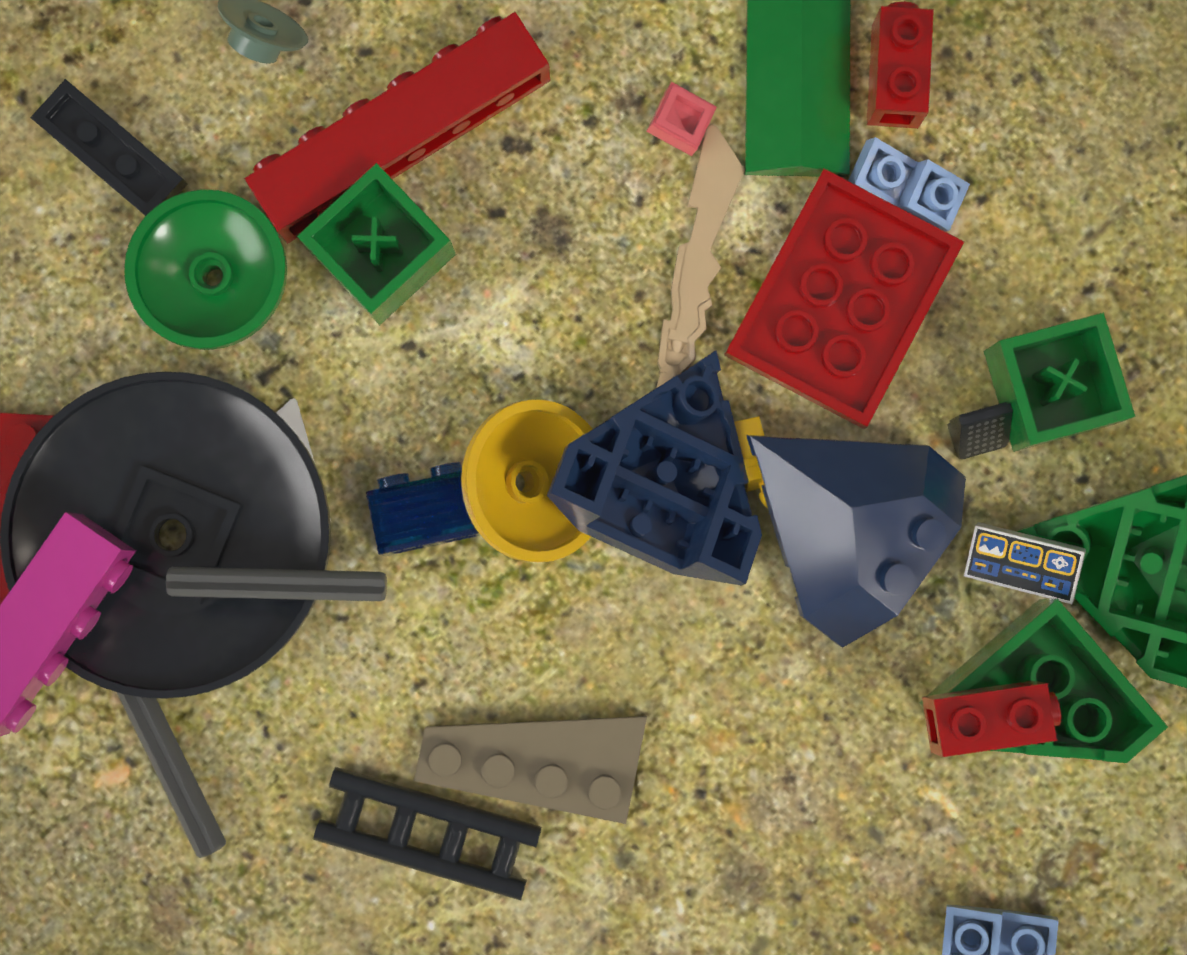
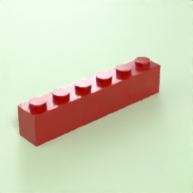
M516 12L504 19L501 16L491 18L478 28L476 36L460 46L458 44H450L442 48L433 56L431 64L416 73L407 71L398 75L388 84L387 91L372 100L365 98L356 101L343 112V118L327 128L318 126L307 131L299 138L296 147L283 155H269L254 166L253 173L244 179L275 229L287 244L298 238L297 236L376 163L393 179L551 81L550 67L547 59Z

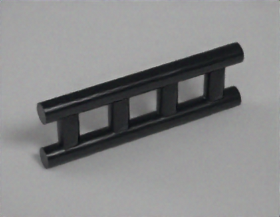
M339 767L334 768L329 788L345 792L336 824L320 819L313 840L521 901L527 879L513 876L512 871L520 843L536 848L542 829L541 826ZM365 798L396 807L388 838L356 830ZM417 813L448 822L439 854L408 845ZM469 828L500 837L491 869L460 860Z

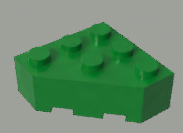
M1058 598L1039 599L927 695L1026 681L1048 683L1049 692L1056 694L1061 710V723L1059 726H1055L1057 741L990 751L1128 763L1168 728L1166 723ZM921 700L919 703L923 707V701Z

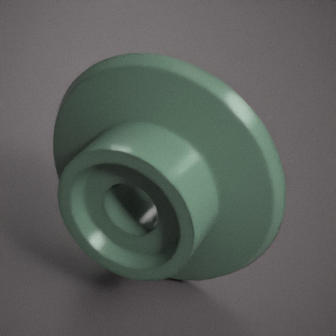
M218 0L219 14L231 27L227 38L229 45L239 54L251 60L266 64L275 63L281 51H298L308 43L306 32L295 20L264 2L258 0Z

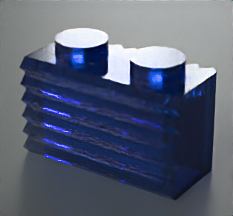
M461 462L430 468V478L410 482L408 473L383 477L377 480L379 489L366 491L379 555L390 556L481 536L473 525L464 503Z

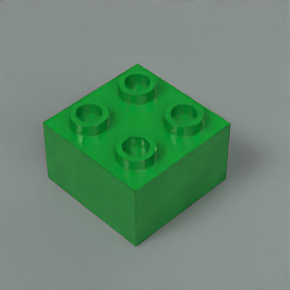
M377 163L297 236L307 250L379 326L456 255L451 240Z
M1104 312L1000 340L983 351L998 403H1011L1013 409L1010 443L1013 452L1108 427L1136 417Z

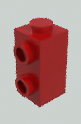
M906 1L894 2L888 6L880 7L871 30L867 107L868 126L918 129L928 115L934 9H920L917 4Z
M1026 681L922 696L930 751L938 756L948 757L1057 741L1055 726H1059L1061 723V710L1056 694L1049 692L1048 683Z

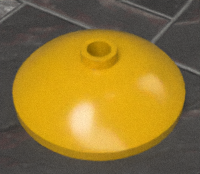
M548 400L515 402L491 414L476 430L467 447L461 477L466 510L476 530L485 541L508 557L525 562L554 561L574 553L591 538V536L578 531L547 496L565 447L593 430L575 411L562 404ZM519 473L525 481L522 491L516 487V477Z

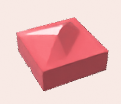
M671 82L665 90L646 132L692 156L697 151L717 107Z

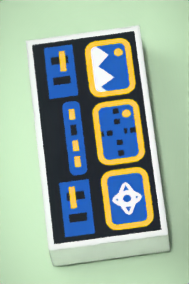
M978 522L975 525L964 577L1050 599L1058 598L1061 602L1072 604L1086 549Z

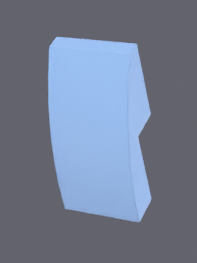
M876 137L866 140L848 180L943 231H950L970 185L929 159L917 162Z
M947 905L942 955H1055L1059 920L1058 917L1034 913Z

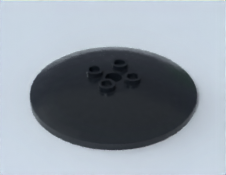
M152 372L123 377L94 388L66 405L44 425L23 453L8 486L1 515V559L9 592L65 512L83 514L136 550L128 562L133 568L127 580L115 593L107 592L96 610L101 612V615L93 629L83 639L75 638L64 656L69 659L66 668L81 678L102 688L142 698L167 699L198 695L230 685L250 675L270 661L288 644L298 632L316 600L170 596L166 590V576L170 567L327 570L330 555L331 524L326 491L319 471L299 436L282 417L251 394L229 383L211 377L184 372ZM176 519L186 529V540L180 548L171 551L161 544L159 533L161 527L167 521Z

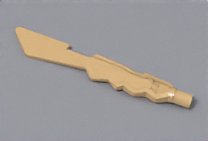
M715 125L709 126L706 130L687 206L698 209L690 242L682 244L678 248L671 286L672 314L670 321L663 319L657 362L660 375L657 387L676 375L681 374L696 359L694 342L705 332V311L712 307L708 286L721 269L720 264L710 249L745 171L724 136Z

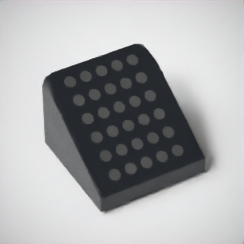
M1007 402L961 414L949 421L950 423L947 426L956 456L959 459L974 457L1002 449L1008 445L1013 415L1011 403L1007 404Z

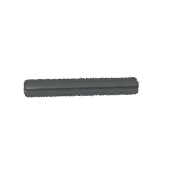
M172 566L167 571L166 590L168 595L179 597L383 601L387 594V577L383 572Z
M117 692L196 856L203 858L220 850L226 844V840L157 699L142 698Z

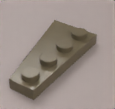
M647 716L427 726L424 730L414 781L626 824Z

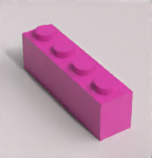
M64 513L0 605V736L10 734L11 731L17 733L27 724L36 710L37 706L32 701L43 685L48 687L53 684L62 674L69 661L64 656L75 638L81 640L93 629L101 615V612L96 610L108 591L115 593L124 584L132 571L133 566L128 562L136 550L83 514Z

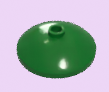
M194 190L165 200L144 217L129 242L125 256L124 277L128 296L134 309L144 323L154 332L182 347L214 350L244 341L269 321L284 294L287 280V259L277 230L265 214L252 203L224 191ZM216 269L222 270L223 278L221 282L214 286L208 285V274Z

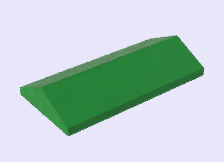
M747 0L745 175L820 177L823 169H826L840 177H849L851 0Z

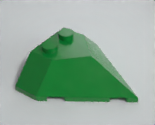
M1187 474L1015 530L1016 532L1085 548L1086 552L1074 598L1111 637L1114 636L1131 653L1139 667L1150 678L1187 688Z

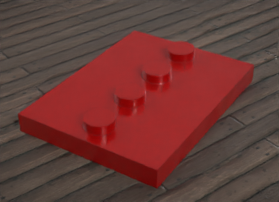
M823 169L724 356L865 429L873 418L964 241L842 177Z

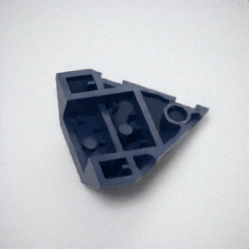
M716 350L681 374L676 375L621 410L590 432L568 444L564 449L547 496L580 532L672 574L742 586L747 583L762 533L758 516H752L745 489V484L749 483L730 403L729 400L724 401L717 375L721 367Z
M746 435L753 456H756L764 485H761L784 564L790 568L798 595L795 597L800 616L842 648L898 616L961 529L966 477L928 445Z

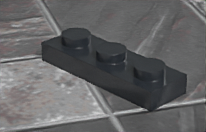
M66 79L30 117L145 216L160 203L180 194L188 185L181 176Z

